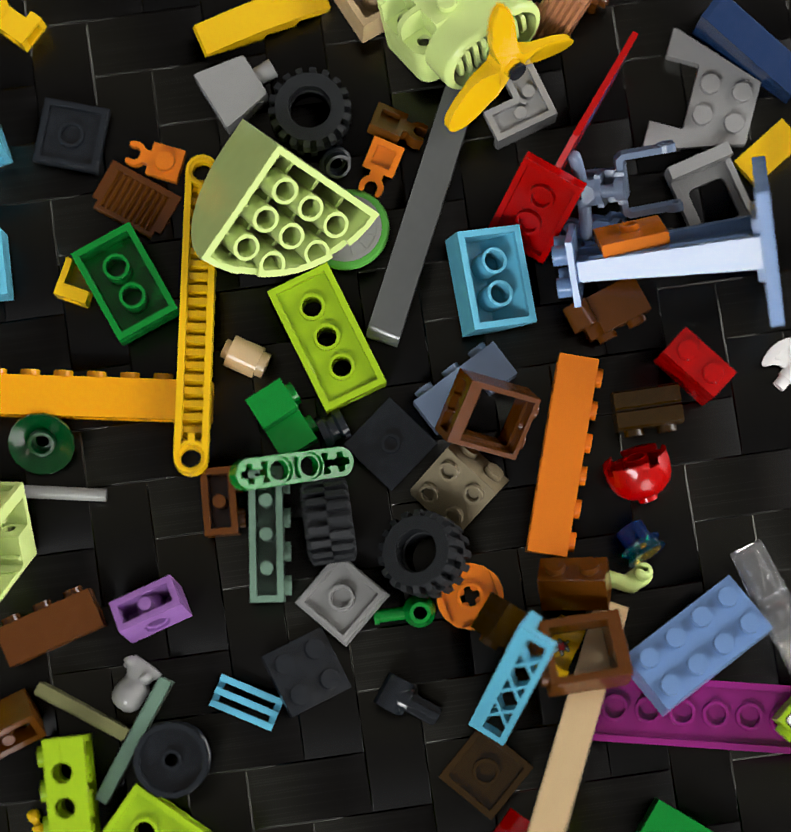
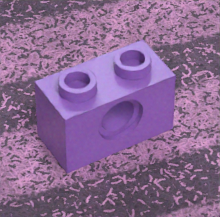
M167 575L109 602L119 633L132 644L193 616L182 586L171 575Z

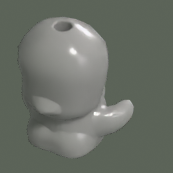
M130 655L123 659L125 662L123 666L127 669L126 675L115 685L112 691L113 703L124 712L132 713L137 711L150 694L149 685L162 675L154 666L138 655Z

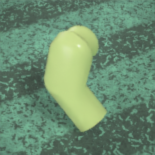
M646 562L638 563L636 567L626 574L609 570L612 588L631 594L648 585L653 578V568Z

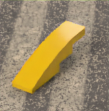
M253 0L193 26V30L205 57L262 41L268 34L295 27L299 21L327 13L331 6L328 0Z

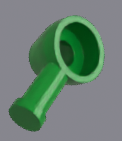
M412 595L405 601L402 607L378 609L374 614L375 625H380L382 622L406 620L413 627H426L435 619L436 606L430 597L425 599ZM422 606L426 609V615L423 618L414 616L413 612L416 607Z

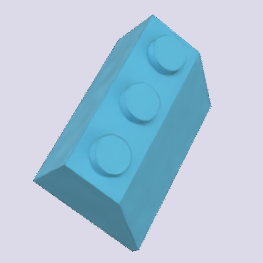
M519 224L458 231L445 240L462 337L495 333L537 322Z

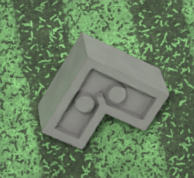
M533 63L525 65L526 71L519 79L515 81L509 79L505 87L511 97L510 100L483 112V116L495 138L494 145L497 150L556 121L558 113Z

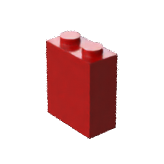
M687 327L653 361L671 379L678 382L679 386L701 406L713 399L737 373Z

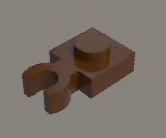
M378 102L367 132L396 145L399 139H402L409 147L420 150L428 126L421 122L411 123L407 121L409 114Z

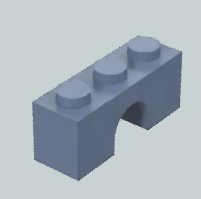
M494 341L487 346L484 342L480 343L468 353L469 360L461 366L455 362L441 373L444 377L434 386L431 382H428L414 393L417 399L413 401V406L436 436L439 433L435 430V426L460 368L506 382H510L516 377L517 371ZM484 389L486 393L489 395V397L495 393L493 391Z

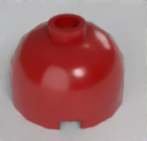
M656 443L637 445L621 451L620 454L624 458L613 462L611 456L603 463V471L611 490L621 498L631 501L638 500L640 504L649 503L657 499V494L664 490L671 478L670 458L664 444H662L660 449L657 448Z

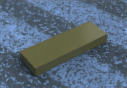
M39 682L34 691L35 696L120 741L126 739L132 728L47 682Z

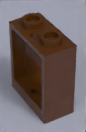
M460 368L435 430L447 442L516 460L519 451L525 445L529 427L538 415L541 399L527 387ZM482 388L515 398L499 438L465 429Z
M619 609L542 620L537 631L549 638L550 635L602 627L611 669L559 677L553 653L539 679L540 686H546L548 697L629 685L634 672ZM531 641L533 653L543 656L546 649Z

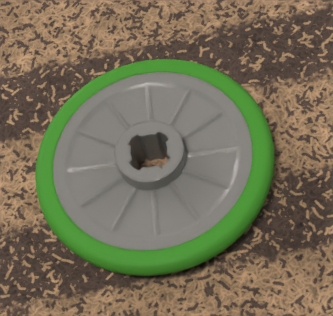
M345 189L379 213V216L351 246L347 244L332 255L333 258L327 261L330 268L337 270L361 268L376 259L388 241L390 223L386 210L375 197L360 190Z

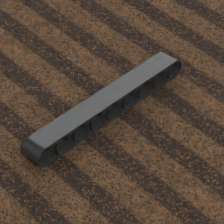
M445 85L365 338L398 347L468 129L467 125L459 131L451 132L445 126V115L460 90L452 89Z

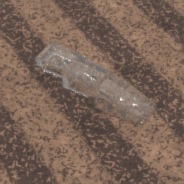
M758 539L731 553L730 556L750 600L773 626L769 636L778 647L791 675V594L763 542Z

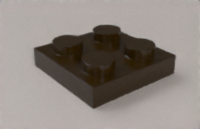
M475 730L438 777L487 818L492 820L534 767L506 744L502 746L480 731Z

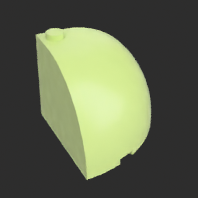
M242 119L214 161L200 190L192 218L191 240L198 257L217 268L235 274H252L258 277L284 276L299 273L329 261L333 258L332 255L341 250L347 244L351 246L373 224L379 213Z

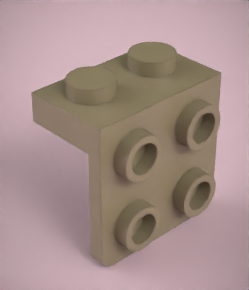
M452 443L415 483L410 492L427 510L452 520L454 524L464 530L506 485L509 479L504 476L502 469L498 465L489 462L479 453V450Z

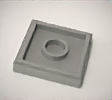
M348 561L327 564L295 603L347 647L390 595Z

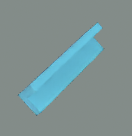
M532 610L518 626L468 724L502 746L509 738L558 645L556 641L537 631L543 617ZM530 641L546 649L543 656L531 657L527 648ZM526 666L530 680L518 682L515 670L517 667ZM513 691L518 704L505 706L502 698L503 693ZM491 716H501L505 726L503 732L487 723Z

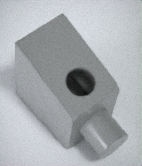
M244 55L200 71L194 77L197 85L230 135L235 131L242 119L247 121L269 101L268 93L263 85L278 77V74L268 59L252 69Z

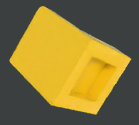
M67 256L53 294L58 299L89 309L93 294L73 258Z

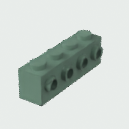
M271 466L270 472L272 477L280 480L284 474L283 467ZM260 470L248 471V479L260 476ZM290 484L248 490L250 603L286 602V595H292V575H286L285 562L292 559L291 541H285V528H291V508H284V494H290Z

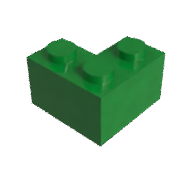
M279 378L245 399L279 454L302 452L318 442L315 433L320 430L310 414L305 417L301 414L298 405L302 402L290 382L284 385Z

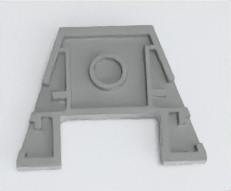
M674 28L665 59L697 68L682 129L649 121L642 146L653 145L664 140H673L676 151L695 148L711 149L727 141L731 148L744 147L761 82L681 30Z

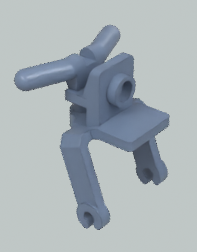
M664 140L653 145L620 150L613 156L614 167L585 170L581 154L578 151L570 152L568 160L572 175L587 183L577 202L579 235L582 240L589 241L593 236L591 206L598 205V208H604L608 202H618L622 214L630 219L664 212L676 213L684 210L681 199H672L630 208L628 205L630 189L626 160L676 151V146L673 140Z

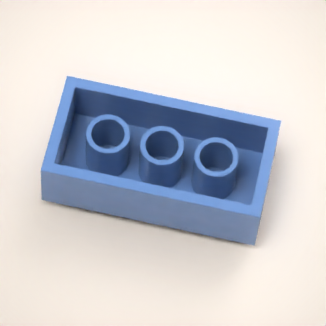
M728 575L629 652L634 672L632 679L663 717L763 639L772 630L773 626L733 578Z

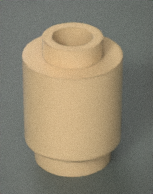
M236 335L233 341L227 339L220 357L225 359L223 366L250 378L254 376L262 378L272 354L265 352L266 348Z

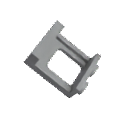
M728 141L667 167L663 174L674 199H681L683 202L684 210L680 212L687 226L702 224L689 197V192L718 179L724 182L739 215L736 217L751 215L750 199L730 158L733 151Z

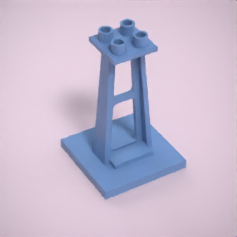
M765 156L752 157L756 201L750 202L751 215L668 230L670 243L667 245L605 258L597 244L579 247L575 223L568 224L567 234L555 236L554 246L551 247L554 267L568 265V267L558 269L559 278L556 279L558 297H573L574 307L577 308L582 306L584 282L757 270L759 282H766L771 327L784 326L781 285Z

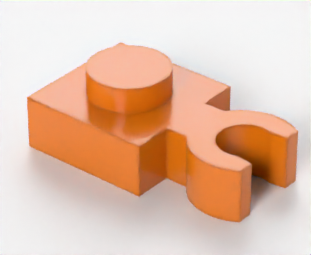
M374 136L362 165L371 171L369 175L361 179L359 190L363 191L366 183L373 181L377 184V191L374 197L379 198L384 191L383 176L393 179L405 148Z
M130 141V147L139 150L140 156L137 159L125 157L124 161L128 166L139 168L145 165L147 166L145 170L146 176L178 185L187 155L185 150L154 142L151 151L147 150L139 141Z

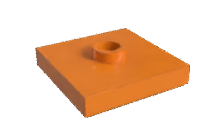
M658 215L593 229L595 242L605 258L670 243L669 231Z

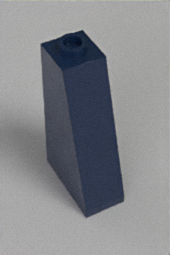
M713 0L701 15L692 36L727 61L759 80L763 88L786 104L791 98V51L733 0Z

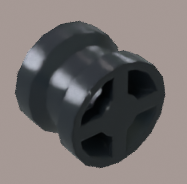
M339 408L332 410L325 417L319 415L314 418L328 448L334 446L335 442L341 438L348 439L352 437Z

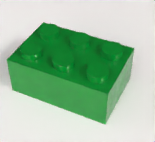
M130 222L71 253L73 260L122 346L179 316L178 307Z

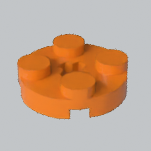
M465 563L470 567L468 573L462 572L460 576L464 579L460 585L454 583L452 585L454 591L449 594L442 592V597L436 598L438 609L445 620L457 628L474 630L471 625L491 592L503 599L504 592L502 584L494 572L482 565ZM465 587H470L471 591L477 590L479 592V597L475 599L476 605L470 606L468 602L462 603L460 597L464 595Z

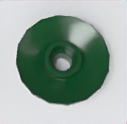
M31 413L20 418L11 428L8 437L9 453L14 461L26 471L35 474H52L63 469L71 460L75 449L74 436L68 425L58 417L47 413ZM38 436H45L49 441L41 442Z

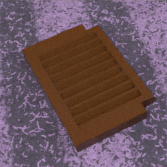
M114 160L92 196L97 200L93 209L122 225L130 222L136 233L149 240L152 239L155 232L162 235L182 200V197Z

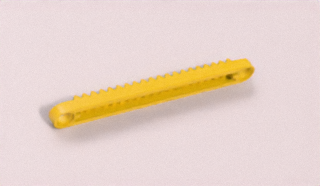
M204 154L191 158L185 169L173 458L178 471L187 477L199 476L207 469L211 429L217 271L215 266L198 257L191 240L193 213L200 190L205 181L195 178L193 173L199 166H208L211 169L215 161L209 155ZM190 450L197 451L201 455L198 465L195 467L183 465L181 459L185 452Z

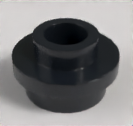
M330 147L320 156L319 168L329 178H342L350 171L351 156L343 147Z

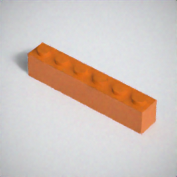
M561 352L557 356L525 552L558 558H567L568 552H574L577 533L571 532L573 519H579L582 507V500L577 499L578 487L585 486L588 467L582 466L584 453L590 454L593 434L587 433L589 420L595 421L598 409V401H593L594 389L601 388L604 369L598 368L599 359Z

